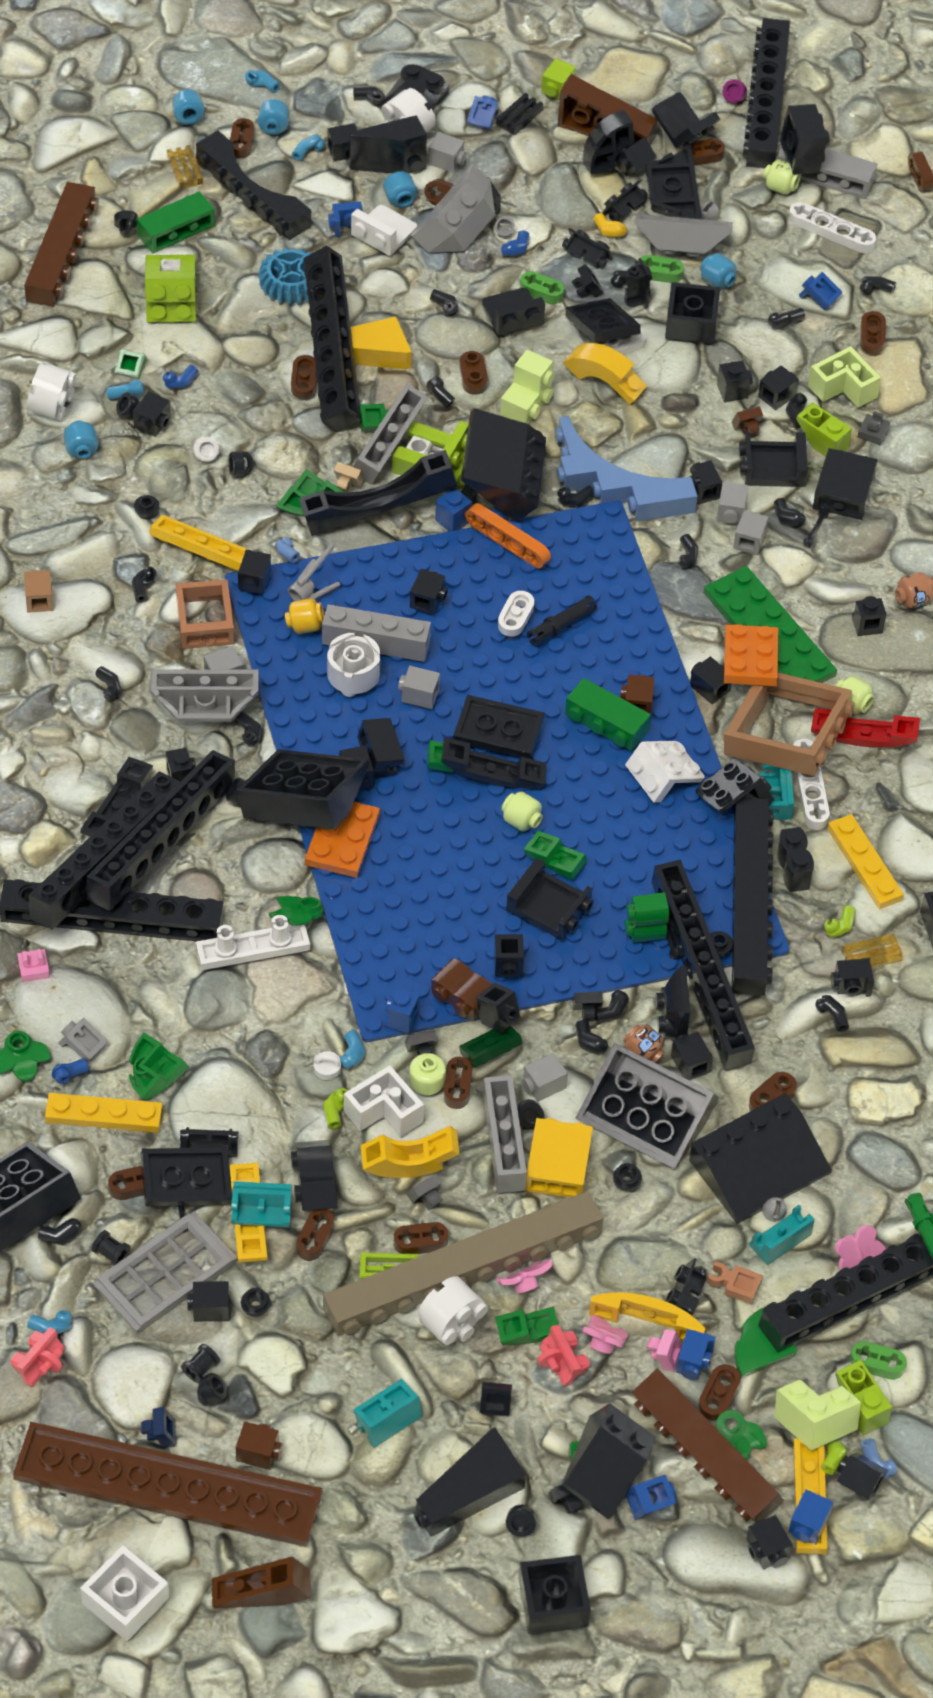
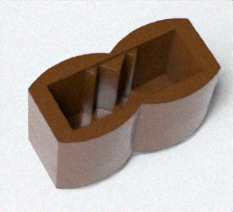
M455 958L451 959L431 979L433 996L440 1002L453 1005L455 1012L459 1016L467 1017L471 1020H475L479 1016L476 997L492 985L484 977L474 973L467 965Z

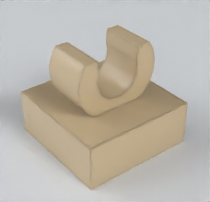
M337 462L334 469L338 480L336 487L347 493L350 492L352 486L361 488L364 481L361 470Z

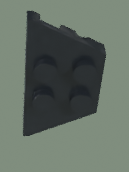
M691 144L685 145L682 151L674 155L671 152L663 156L662 159L655 160L646 165L645 171L651 210L672 217L702 219Z

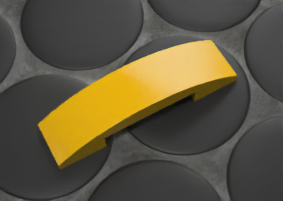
M258 1163L230 1165L232 1194L234 1181L260 1183ZM234 1224L238 1263L267 1260L264 1226Z
M614 1292L594 1295L590 1300V1316L596 1315L604 1320L617 1323L621 1313L673 1328L681 1342L684 1341L687 1329L705 1334V1327L693 1316L673 1304L654 1297L635 1293Z

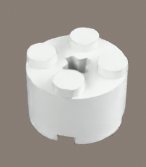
M412 88L400 92L381 107L385 119L384 123L417 115L426 133L436 125V118L433 110L430 109L428 111L424 105L427 103L426 99Z
M41 363L31 384L34 386L32 393L28 395L27 410L62 421L66 412L64 404L66 401L71 402L75 388L72 386L76 373L50 364Z
M346 633L336 637L331 642L327 653V677L331 685L341 691L344 696L352 697L366 692L378 684L380 676V649L378 644L369 636H355V633Z
M453 1276L442 1282L445 1287L439 1292L433 1289L424 1299L418 1310V1315L421 1317L419 1321L446 1346L457 1340L467 1341L474 1333L473 1326L489 1309L485 1302L458 1276Z

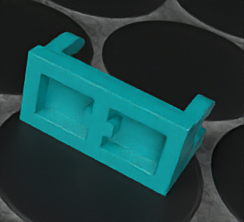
M763 764V770H774L772 772H759L758 775L759 777L763 776L772 787L769 792L774 801L769 804V810H773V820H792L794 797L791 770Z
M234 1181L231 1224L290 1227L292 1184Z
M800 1205L794 1207L789 1216L764 1233L758 1232L753 1235L752 1241L749 1242V1246L767 1265L812 1235L815 1219L810 1214L803 1218L800 1212Z
M403 1379L398 1380L353 1409L360 1432L366 1431L368 1441L373 1448L422 1417L419 1396Z

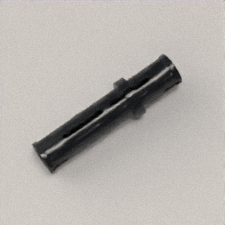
M587 595L584 599L554 617L549 616L545 618L542 624L527 631V638L537 635V637L529 642L537 646L548 637L559 635L563 628L597 610V603L587 606V604L595 599Z

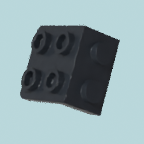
M680 92L656 104L651 109L656 120L676 149L687 142L689 144L695 143L701 138V134L703 137L707 136L715 130L713 125L721 120L716 112L699 120Z
M519 288L482 299V306L498 336L544 324L545 302L542 297L533 299L527 288Z
M736 758L724 764L718 772L704 780L695 790L698 797L718 813H724L748 793L754 798L769 799V804L774 801L769 792L772 787L763 776L759 777L750 766L746 767Z

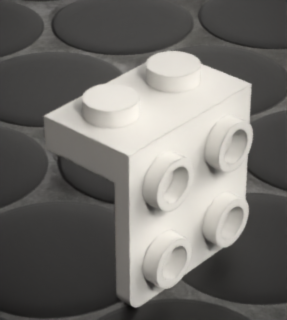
M378 205L369 215L359 209H356L351 214V235L389 256L417 229L415 222L384 205Z
M677 741L641 742L625 764L653 802H662L674 783L702 782L705 777L699 765L690 758L685 751V747Z

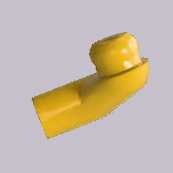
M598 213L593 218L601 234L605 237H623L627 232L624 224L618 221H608L603 213Z

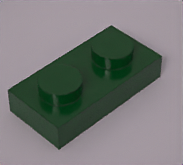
M510 1026L502 1033L492 1029L460 1045L459 1049L461 1055L467 1058L475 1068L511 1051L523 1043L521 1035Z

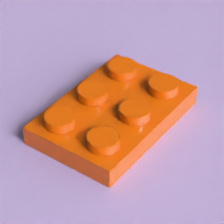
M726 624L724 683L777 686L778 628Z
M353 802L348 816L335 829L327 830L322 827H316L305 857V865L357 878L380 816V808Z

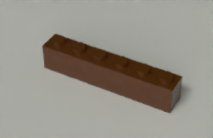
M66 182L24 284L26 302L54 307L57 299L62 297L64 282L70 278L71 264L77 261L78 247L83 245L85 230L90 228L92 213L96 212L98 208L99 198L95 196V187Z
M658 1368L631 1392L637 1399L634 1403L635 1407L645 1417L651 1414L657 1420L654 1424L656 1429L665 1438L670 1434L677 1441L674 1445L677 1451L685 1459L690 1455L697 1462L694 1468L705 1480L711 1477L717 1483L714 1489L725 1501L730 1497L738 1505L734 1510L746 1522L750 1519L755 1523L764 1520L784 1501L780 1494Z

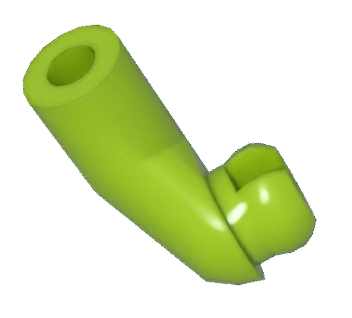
M846 905L842 909L840 920L833 918L831 922L828 919L824 924L826 934L830 937H839L850 932L853 927L856 909L853 906Z
M339 1088L337 1091H334L323 1104L329 1129H337L342 1125L339 1113L344 1108V1093L348 1091L345 1088Z
M833 1441L826 1447L827 1457L821 1465V1469L829 1475H833L836 1472L842 1459L847 1454L844 1444L840 1441Z

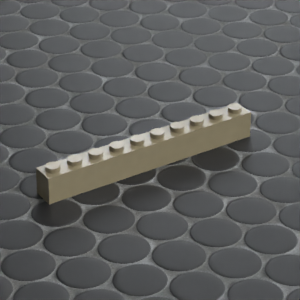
M586 1191L323 1294V1309L337 1337L343 1334L350 1335L371 1323L379 1324L389 1316L411 1311L415 1306L422 1304L433 1289L439 1292L445 1286L442 1282L450 1277L458 1276L467 1285L478 1281L485 1282L501 1272L516 1270L521 1264L529 1261H539L549 1253L557 1250H567L577 1242L592 1240L602 1233L603 1217L589 1191Z

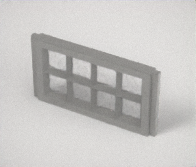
M193 1211L100 1275L93 1282V1286L128 1325L138 1333L186 1300L187 1293H193V1282L212 1281L232 1267L238 1259Z

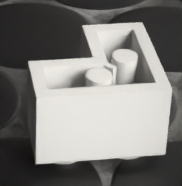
M391 1066L386 1067L344 1093V1113L360 1131L384 1117L401 1137L423 1123L424 1104Z

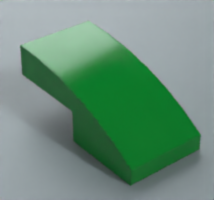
M537 831L524 848V853L532 859L539 858L546 862V868L572 880L587 862L584 853L562 846L561 838L541 831Z
M554 1306L527 1314L521 1309L495 1317L502 1345L542 1342L550 1334L551 1326L559 1325Z

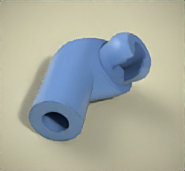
M284 537L282 540L279 539L275 542L276 551L290 563H296L300 558V553L293 548L291 539L288 537Z
M868 1438L860 1443L865 1457L888 1470L884 1479H889V1476L897 1473V1467L893 1460L888 1459L885 1462L881 1460L874 1439Z

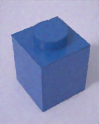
M456 488L448 491L436 500L435 521L449 532L460 530L468 524L465 513L472 507V501Z
M805 1489L791 1518L788 1532L793 1534L799 1541L811 1542L816 1545L831 1515L833 1501Z

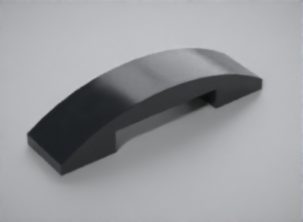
M447 737L443 739L441 762L466 777L487 784L510 788H543L545 785L546 763L525 757H520L518 762L471 751L470 743Z
M129 756L117 773V782L98 811L91 812L80 829V833L87 836L94 834L148 782L153 765Z

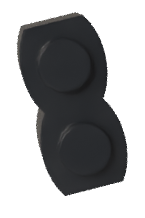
M801 827L781 829L777 859L780 866L784 869V884L790 892L809 890L813 875L814 860L811 853L807 850V836Z

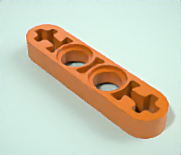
M475 503L466 511L465 518L473 528L530 565L542 568L550 561L551 554L546 546L485 506Z

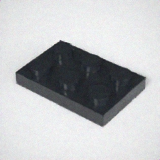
M611 298L565 307V316L594 343L605 344L609 340L618 338L629 339L632 335L641 334V325Z
M467 695L453 739L470 743V746L531 759L544 721V712Z
M227 1147L145 1148L141 1150L145 1206L231 1205L232 1189Z

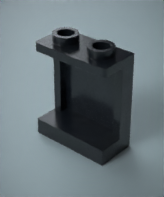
M745 432L744 441H739V456H743V460H740V475H744L745 485L775 487L806 486L808 473L806 432H795L794 442L751 441L750 432Z
M828 448L816 487L812 509L820 510L821 508H826L829 513L862 520L872 480L875 477L878 459Z
M536 857L508 893L506 911L563 941L568 933L575 931L582 914H587L592 908L594 902L592 899V888L587 886L582 892L546 873V862Z

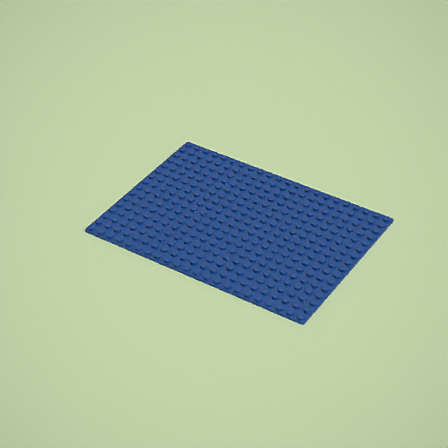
M621 501L525 517L518 522L509 520V523L547 547L551 554V559L542 568L530 565L473 527L329 554L309 578L315 585L313 593L336 582H340L339 587L315 599L317 603L322 604L324 614L329 604L431 622L430 645L425 662L380 654L378 684L370 690L352 697L344 696L328 680L327 653L330 645L322 644V626L319 631L299 635L295 633L292 627L288 628L285 620V613L289 612V606L294 601L288 594V588L298 579L312 559L317 560L319 556L300 559L293 564L284 562L271 565V573L264 594L239 590L238 571L225 575V580H228L230 600L251 670H259L258 693L275 750L281 749L339 756V750L360 747L357 735L362 720L391 718L405 759L401 765H391L388 767H396L398 771L396 774L373 778V787L359 790L354 800L357 803L380 808V816L358 877L354 878L310 867L359 1032L364 1042H373L407 1034L383 1025V1020L387 1014L385 1011L387 1000L390 995H394L398 987L420 994L419 1013L409 1034L473 1021L467 1017L459 1016L455 1012L453 1005L438 1001L432 994L431 979L453 958L467 965L474 973L484 977L491 984L495 982L515 991L519 1011L572 1000L574 993L602 992L603 994L669 980L673 973L680 966L684 965L681 957L677 960L669 957L670 947L667 937L665 940L632 943L631 936H626L624 921L628 920L626 905L630 904L631 897L655 894L651 882L654 866L681 859L709 933L722 931L732 938L735 804L724 813H718L698 797L695 792L704 780L713 776L722 767ZM420 569L445 575V587H448V594L445 601L439 603L434 615L410 608V590ZM526 591L534 598V610L524 630L519 635L506 636L498 629L499 615L513 592ZM587 595L595 599L587 604V606L597 603V610L563 628L559 635L555 637L550 636L537 646L529 642L537 637V635L527 638V631L542 624L545 618L549 616L554 617L584 599ZM409 666L440 673V689L432 709L401 702L402 691L398 690L401 676L407 674ZM628 674L655 677L649 731L632 751L618 746L609 738L593 732L589 727L580 722H575L565 715L566 698L583 678L621 697L622 685H627ZM467 695L544 712V721L531 759L546 763L545 785L543 788H510L480 782L456 771L452 773L427 768V746L430 740L443 743L444 737L453 739ZM677 741L685 747V751L699 765L705 777L702 782L674 783L662 802H653L625 764L641 742ZM470 746V750L514 762H518L520 757ZM521 791L541 803V814L543 815V819L537 828L531 827L525 832L516 829L504 821L501 810L505 799L510 794H516ZM298 825L307 854L316 827ZM537 831L561 838L562 846L584 853L587 862L573 880L545 867L546 873L582 892L587 886L592 888V899L594 900L592 908L587 914H582L575 931L568 933L563 941L506 911L508 893L534 861V859L524 853V848ZM773 905L772 916H768V922H773L772 938H768V945H773L772 958L787 955L789 953V945ZM495 934H523V976L511 978L495 976ZM732 950L725 957L720 958L723 968L732 967Z

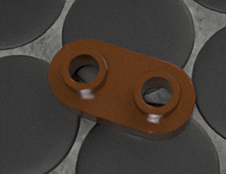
M869 311L863 314L861 318L860 347L866 353L878 354L883 351L885 346L886 318L880 312Z
M476 351L463 353L460 356L459 362L463 389L469 394H481L487 389L488 381L484 357Z
M301 355L293 361L291 392L297 398L307 399L316 392V364L313 356Z
M787 1072L773 1074L752 1092L749 1099V1110L752 1111L784 1093H787L792 1099L796 1093V1079ZM759 1099H766L767 1102H761Z
M722 1364L712 1371L699 1399V1411L705 1418L717 1420L720 1414L729 1410L741 1381L740 1373L734 1366ZM725 1380L728 1381L730 1384L722 1385L720 1382ZM714 1404L718 1406V1408L711 1409L709 1405Z

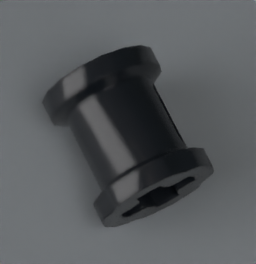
M103 1230L93 1242L91 1251L95 1254L100 1253L115 1266L128 1256L131 1246L128 1243L122 1244L111 1237V1233Z
M201 1344L198 1347V1352L189 1361H184L181 1368L187 1377L193 1382L199 1383L203 1375L212 1366H217L220 1363V1358L211 1347Z

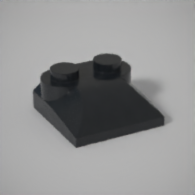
M409 64L401 69V77L385 97L384 103H387L405 89L412 88L426 99L427 103L424 105L427 110H434L448 94L449 85L441 75L419 65Z
M680 966L668 980L666 986L661 987L660 993L655 994L656 1009H661V1016L657 1018L658 1033H663L664 1038H670L672 1041L680 1035L688 1033L690 1003L686 966Z

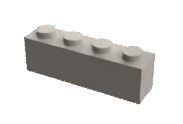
M781 148L777 160L787 162L783 149ZM825 148V161L821 164L820 172L801 174L800 180L866 199L875 181L877 163Z
M407 383L353 466L361 470L364 480L370 484L374 483L428 396Z
M328 604L322 623V644L330 645L336 637L342 634L355 633V636L363 637V635L371 637L378 644L380 654L425 662L430 645L431 622Z
M512 1075L485 1077L483 1100L497 1193L525 1191L527 1171Z

